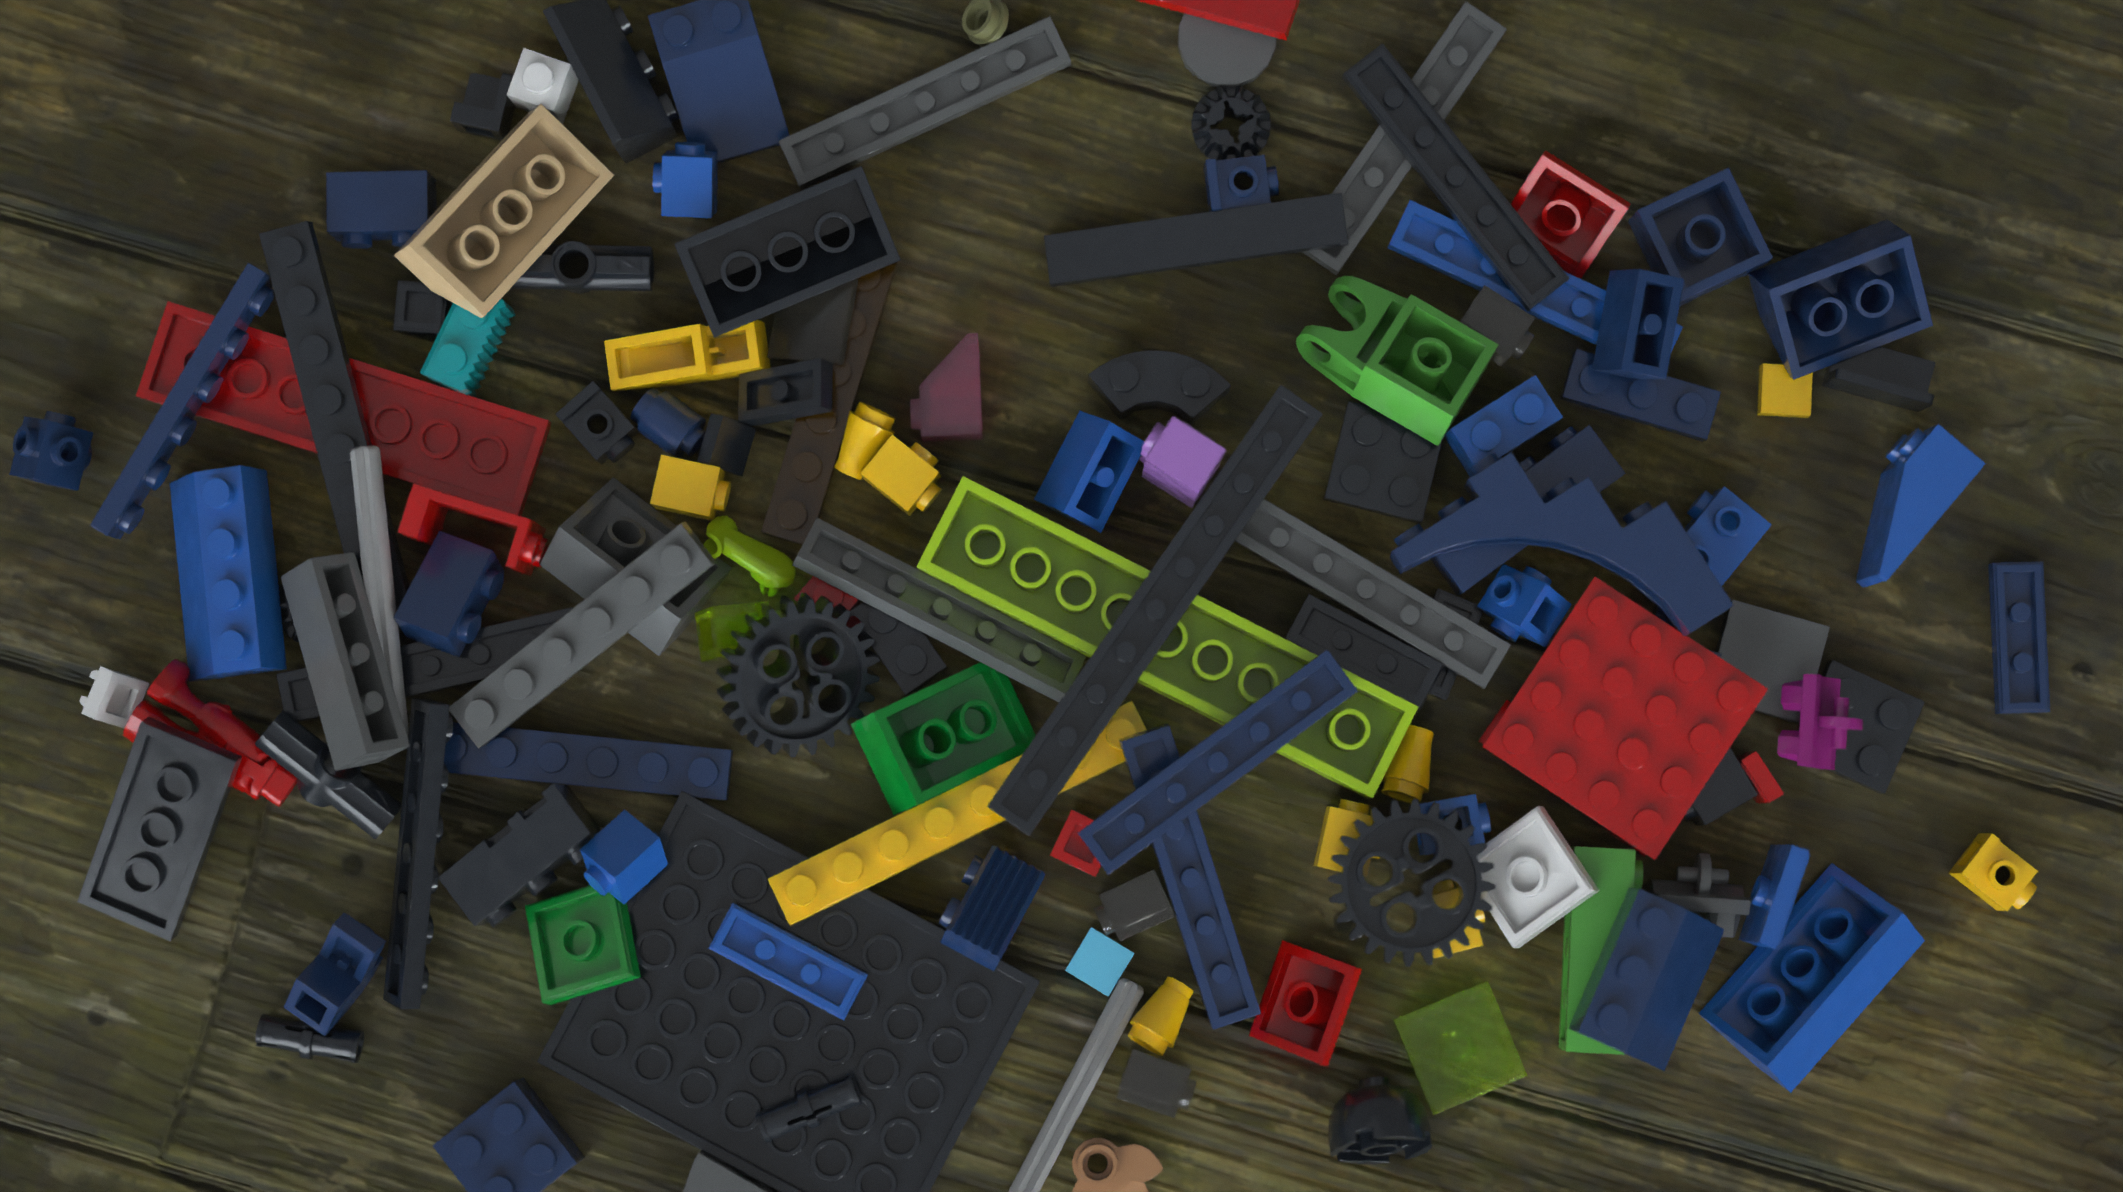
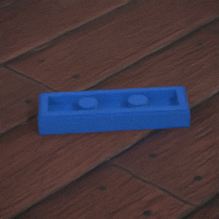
M732 903L709 946L710 950L842 1020H845L869 975L736 903Z

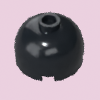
M1369 1077L1360 1080L1359 1088L1347 1092L1334 1105L1329 1118L1328 1137L1330 1155L1333 1157L1337 1154L1338 1161L1343 1163H1390L1388 1155L1395 1154L1401 1150H1404L1406 1160L1427 1153L1433 1147L1427 1113L1417 1096L1406 1088L1390 1085L1389 1079L1386 1077Z

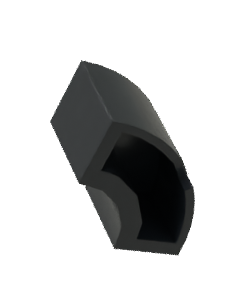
M1148 350L1122 355L1104 363L1088 374V384L1119 420L1136 411L1160 409L1176 414L1191 426L1229 393L1231 387L1219 373L1201 361L1168 351Z

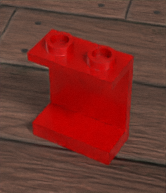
M413 483L398 533L431 546L438 532L442 530L449 509L516 530L505 566L528 576L532 575L534 566L542 567L539 564L550 542L549 539L544 538L546 528L531 519Z

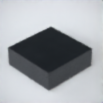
M398 280L393 330L398 333L437 336L449 312V300L431 291L423 282Z
M711 413L697 462L720 467L724 472L732 475L743 476L756 428L726 416Z

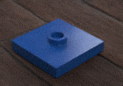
M1770 845L1761 875L1758 876L1752 888L1750 912L1746 916L1738 940L1760 947L1776 949L1780 946L1810 857L1809 850L1795 845Z

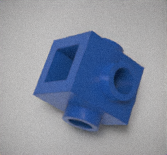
M1503 564L1477 607L1493 619L1489 627L1501 636L1516 642L1520 635L1546 648L1572 604L1550 587L1552 580L1541 572L1529 566H1526L1523 572H1520Z

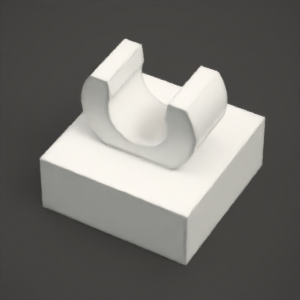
M100 666L99 671L93 670L89 676L95 681L88 697L81 695L79 700L81 705L84 706L81 714L124 728L137 705L143 701L150 683Z

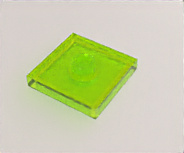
M1483 981L1393 1019L1433 1115L1527 1076L1488 981Z

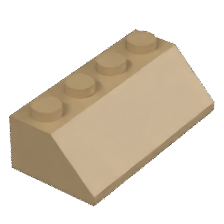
M540 104L518 122L394 256L431 291L483 318L609 182L614 174Z

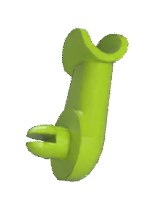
M719 516L709 522L706 535L710 539L705 541V548L713 558L716 559L723 554L750 571L751 576L760 583L759 587L763 595L766 594L769 588L768 597L776 595L779 588L788 587L793 583L796 569L792 565L793 561L786 554L739 532L736 523L728 516Z

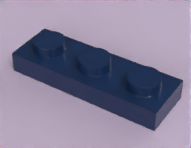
M1578 349L1573 352L1561 393V400L1702 442L1708 439L1721 394L1720 391L1666 376V379H1632L1592 370L1595 354Z

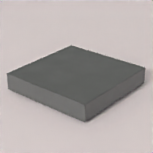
M1731 600L1734 606L1726 611L1716 652L1722 653L1721 658L1768 688V691L1754 710L1755 712L1800 724L1801 712L1783 710L1781 704L1782 685L1788 682L1803 680V674H1818L1830 627Z

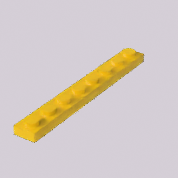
M1132 701L1118 708L1059 794L1126 762L1119 739L1147 730ZM1022 755L768 878L767 880L789 925L792 926L1006 821L987 806Z

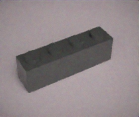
M355 552L310 558L281 576L335 771L379 763L410 747Z

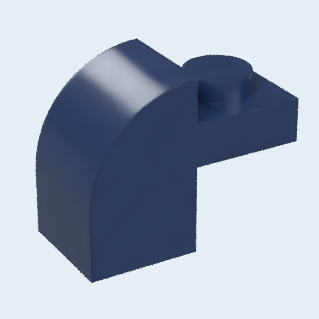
M344 912L333 923L319 955L296 978L284 1008L326 1036L354 1004L383 960L380 953L386 941L375 934L370 927L359 923Z

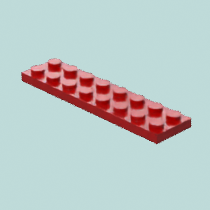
M167 301L136 393L137 397L163 405L216 316ZM248 327L246 333L249 334V339L245 348L235 360L229 358L219 375L223 377V382L218 393L209 403L203 402L195 416L317 454L287 338ZM349 358L371 444L378 446L380 449L383 475L522 516L552 422Z

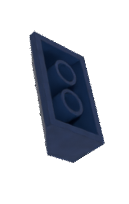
M1888 219L1748 273L1760 319L1789 376L1793 380L1933 326L1911 235Z
M1628 888L1568 1029L1664 1071L1725 929L1683 907L1640 888Z

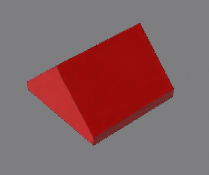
M1546 150L1536 162L1510 203L1564 271L1580 279L1631 205L1625 199Z
M1282 940L1259 1005L1261 1014L1255 1016L1249 1036L1328 1067L1362 969Z

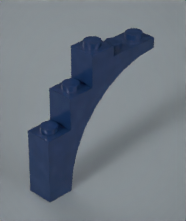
M1512 452L1501 459L1498 458L1496 453H1492L1474 464L1469 469L1473 476L1467 480L1464 486L1473 501L1467 504L1464 497H1460L1437 512L1441 521L1425 531L1420 524L1408 529L1394 539L1398 547L1390 554L1391 561L1401 574L1436 556L1473 546L1516 543L1555 548L1591 560L1630 582L1659 607L1675 629L1682 632L1684 637L1734 606L1666 501L1654 509L1649 502L1640 505L1622 517L1627 525L1622 528L1589 477L1578 484L1570 477L1545 493L1550 500L1545 504Z

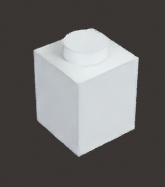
M523 48L506 95L516 108L531 112L542 104L563 124L579 79L571 64Z

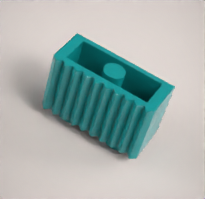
M500 299L483 318H480L453 303L420 373L445 388L464 395L477 397L475 390L481 388L479 381L486 379L483 372L490 370L488 363L494 361L492 354L498 352L496 345L503 343L500 336L507 334L505 327L511 325L509 318L515 316L514 310L503 299Z

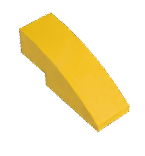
M760 320L753 321L715 338L709 326L695 324L604 341L610 389L612 391L739 377V374L771 368L765 322Z

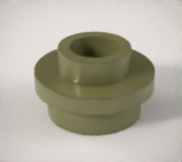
M1002 0L971 1L966 7L962 18L963 29L968 34L970 40L980 46H986L999 40L1007 29L1009 19L1008 8Z

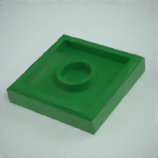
M589 885L525 906L543 1004L553 1005L641 978L627 903H621L609 892L603 896Z

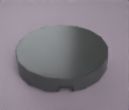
M1185 13L1178 28V51L1185 67L1200 80L1205 81V84L1218 88L1220 85L1225 87L1243 86L1255 81L1268 67L1276 49L1275 37Z

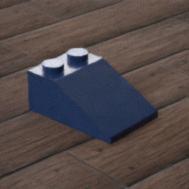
M698 0L648 15L687 142L704 143L705 151L718 152L719 164L779 146V140L790 136L749 0Z

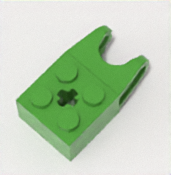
M1338 277L1330 286L1328 297L1340 315L1351 324L1354 330L1338 331L1330 327L1305 326L1296 338V346L1299 353L1311 366L1352 397L1439 446L1482 377L1499 344L1412 294L1406 299L1357 277ZM1343 291L1353 294L1361 303L1347 297ZM1311 341L1317 343L1329 353L1317 349Z

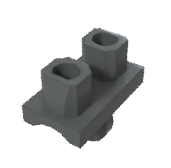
M1697 853L1694 867L1677 866L1676 881L1651 879V894L1689 911L1707 912L1706 920L1725 929L1722 937H1735L1740 915H1749L1751 900L1744 896L1743 886L1728 884L1729 870L1712 868L1711 857L1708 853Z

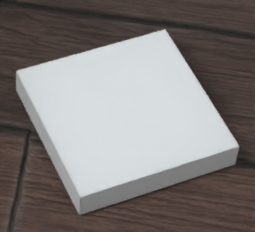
M1543 806L1535 807L1487 842V847L1484 851L1477 855L1478 862L1494 864V868L1481 874L1482 881L1496 885L1494 890L1481 892L1480 898L1493 906L1489 912L1513 948H1520L1599 891Z

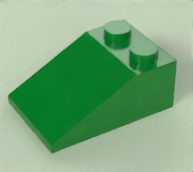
M981 662L851 723L853 731L893 815L917 806L1023 754L1036 737L1008 676Z

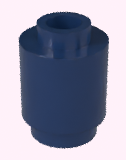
M655 387L649 389L641 397L630 416V419L638 424L637 431L675 458H680L684 454L689 457L693 456L700 449L706 432L703 430L706 424L704 417L669 391L660 392Z

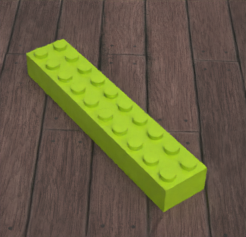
M964 476L917 564L918 570L1091 658L1151 572ZM1197 595L1137 682L1224 726L1318 655ZM1342 668L1358 692L1281 747L1276 753L1366 799H1371L1374 797L1418 706Z

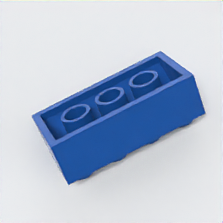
M238 465L192 472L171 482L170 492L187 664L190 668L189 682L287 670L281 607L279 606L280 596L267 470Z
M1831 863L1792 907L1780 946L1776 949L1758 946L1699 1012V1015L1755 1066L1791 1093L1925 940L1902 911Z

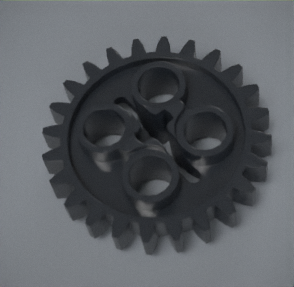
M801 593L797 606H795L793 601L786 595H781L780 610L777 611L764 602L761 604L763 618L758 621L753 616L746 614L744 618L750 629L746 633L737 630L730 632L732 637L739 643L736 649L723 648L721 650V653L731 662L730 666L716 669V673L724 681L729 682L717 689V694L724 701H730L722 710L730 720L735 719L732 726L742 736L748 733L747 739L755 747L758 748L764 743V747L773 755H776L783 745V749L791 757H796L800 744L811 755H814L817 750V740L823 739L832 748L835 746L833 732L839 729L849 736L852 734L847 720L850 717L856 719L865 717L864 713L858 708L860 701L873 702L875 700V697L865 689L867 684H873L880 680L878 675L872 670L867 669L880 661L874 652L867 650L875 641L866 632H861L865 626L861 620L855 615L849 617L851 612L840 603L833 608V602L825 596L821 595L816 604H814V600L808 594ZM792 634H795L793 642L794 650L791 649L789 638ZM827 637L824 648L816 654H811L813 644L818 639ZM779 649L777 659L772 664L763 666L765 656L770 651ZM797 662L804 668V670H799ZM797 680L800 688L797 687L792 681ZM833 684L831 694L826 699L818 701L821 690ZM786 697L784 706L779 711L770 713L772 704L777 699ZM805 700L807 704V714L802 716L804 709L803 701Z
M1418 799L1411 800L1407 813H1402L1396 800L1391 801L1389 817L1386 818L1374 807L1370 809L1372 825L1367 826L1358 819L1353 821L1354 828L1359 834L1356 840L1343 835L1339 838L1341 843L1349 850L1347 855H1331L1330 859L1342 866V873L1327 876V881L1341 885V892L1329 897V902L1344 903L1346 910L1337 916L1336 921L1338 923L1350 920L1354 922L1355 926L1348 935L1350 940L1357 939L1362 935L1368 937L1364 948L1365 953L1370 954L1379 945L1383 946V962L1390 963L1396 951L1402 952L1404 966L1411 967L1415 953L1420 952L1425 964L1432 965L1433 950L1437 948L1446 958L1453 957L1450 945L1452 940L1455 939L1464 946L1470 944L1464 932L1467 926L1478 930L1483 929L1482 923L1474 916L1476 910H1492L1493 906L1480 899L1481 892L1496 889L1495 884L1482 881L1481 875L1494 868V864L1478 862L1477 855L1483 852L1487 845L1486 843L1470 845L1467 841L1475 829L1473 825L1467 826L1460 831L1454 828L1459 814L1456 811L1449 814L1444 820L1439 819V803H1433L1426 814H1421ZM1418 833L1430 836L1436 847L1432 859L1425 863L1415 861L1410 856L1408 850L1411 838ZM1374 856L1384 859L1390 868V876L1387 882L1378 887L1368 884L1362 873L1365 862ZM1445 859L1452 861L1450 869L1421 882L1418 885L1420 894L1414 897L1412 892L1405 891L1374 907L1370 904V899L1373 896L1404 881L1402 871L1408 869L1411 874H1419ZM1443 879L1453 881L1459 890L1457 903L1448 909L1437 906L1432 896L1435 884ZM1402 902L1412 909L1414 920L1408 930L1399 933L1389 927L1386 917L1392 905Z

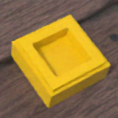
M1761 364L1759 366L1757 415L1796 418L1810 417L1813 372L1793 380L1783 364Z

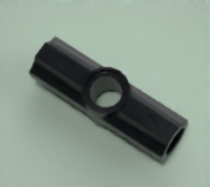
M577 241L565 242L562 245L551 244L510 289L569 290L578 294L587 293L591 290L652 292L654 282L653 248L651 246L585 245ZM578 256L586 257L589 262L587 272L577 279L567 278L565 276V266L568 261Z
M284 710L281 711L255 742L258 748L297 778L298 790L306 801L319 807L332 805L374 839L383 832L402 807L399 801L363 774L361 766L335 771L328 744H325Z

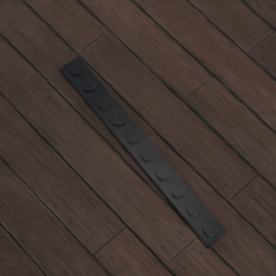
M1279 386L987 806L1028 836L1031 835L1323 413L1284 386Z

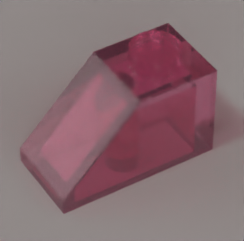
M968 333L919 385L920 399L910 400L912 429H921L923 442L983 439L978 333Z

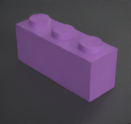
M1173 416L1166 427L1158 422L1143 444V450L1140 453L1141 457L1139 459L1144 463L1141 477L1190 508H1193L1218 469L1226 449Z

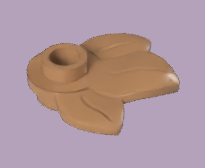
M1101 1137L1090 1138L1082 1142L1074 1152L1072 1167L1078 1180L1072 1192H1148L1144 1182L1156 1177L1163 1170V1167L1158 1158L1142 1145L1127 1144L1117 1147L1108 1139ZM1096 1153L1104 1155L1107 1159L1106 1168L1100 1172L1092 1171L1087 1164L1089 1157Z

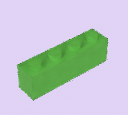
M1570 846L1599 891L1564 916L1558 1049L1566 1052L1627 1055L1568 1028L1628 888H1642L1643 863L1642 860H1635V849Z

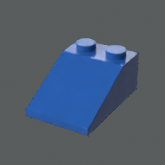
M1939 424L1924 431L1916 428L1909 436L1904 434L1885 455L1891 462L1880 475L1856 577V582L1863 588L1886 581L1891 577L1986 464Z

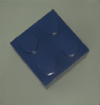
M1729 168L1637 210L1628 220L1652 272L1684 279L1679 306L1746 276L1748 273L1762 268L1773 259Z
M524 1077L512 1082L432 1145L467 1192H542L585 1158Z

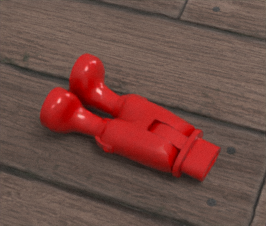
M177 658L172 660L153 681L147 690V696L188 718L199 729L198 732L186 730L168 718L158 706L148 700H143L137 705L123 730V736L134 743L141 721L150 717L242 756L232 787L250 795L254 800H258L263 796L280 807L297 784V778L255 745V742L261 735L236 717L229 705L212 701L205 704L196 697L187 686L190 668L186 663Z

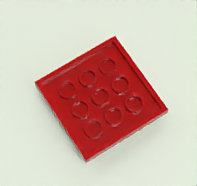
M1594 577L1482 747L1653 860H1656L1768 691V688L1688 636L1684 637L1682 632L1597 577Z

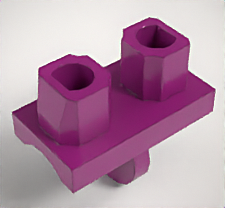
M1803 674V680L1788 682L1782 685L1781 704L1783 710L1801 713L1799 731L1782 730L1778 736L1777 754L1779 757L1797 761V766L1835 770L1836 749H1846L1847 730L1863 729V719L1848 718L1850 698L1840 697L1841 679L1823 677L1818 674Z

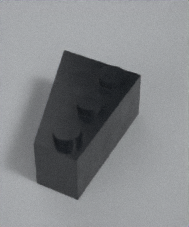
M552 784L542 792L543 799L524 813L522 810L516 813L507 821L508 825L490 839L483 840L438 877L474 926H481L489 922L493 928L518 910L513 904L514 901L528 891L535 897L557 881L558 877L554 871L568 860L574 866L583 861L580 849L601 831V828L568 785Z

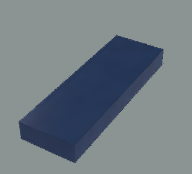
M2043 561L1988 564L1995 714L2050 712Z

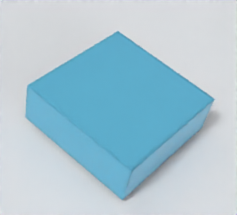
M1090 927L1065 971L1109 997L1135 953L1093 927Z

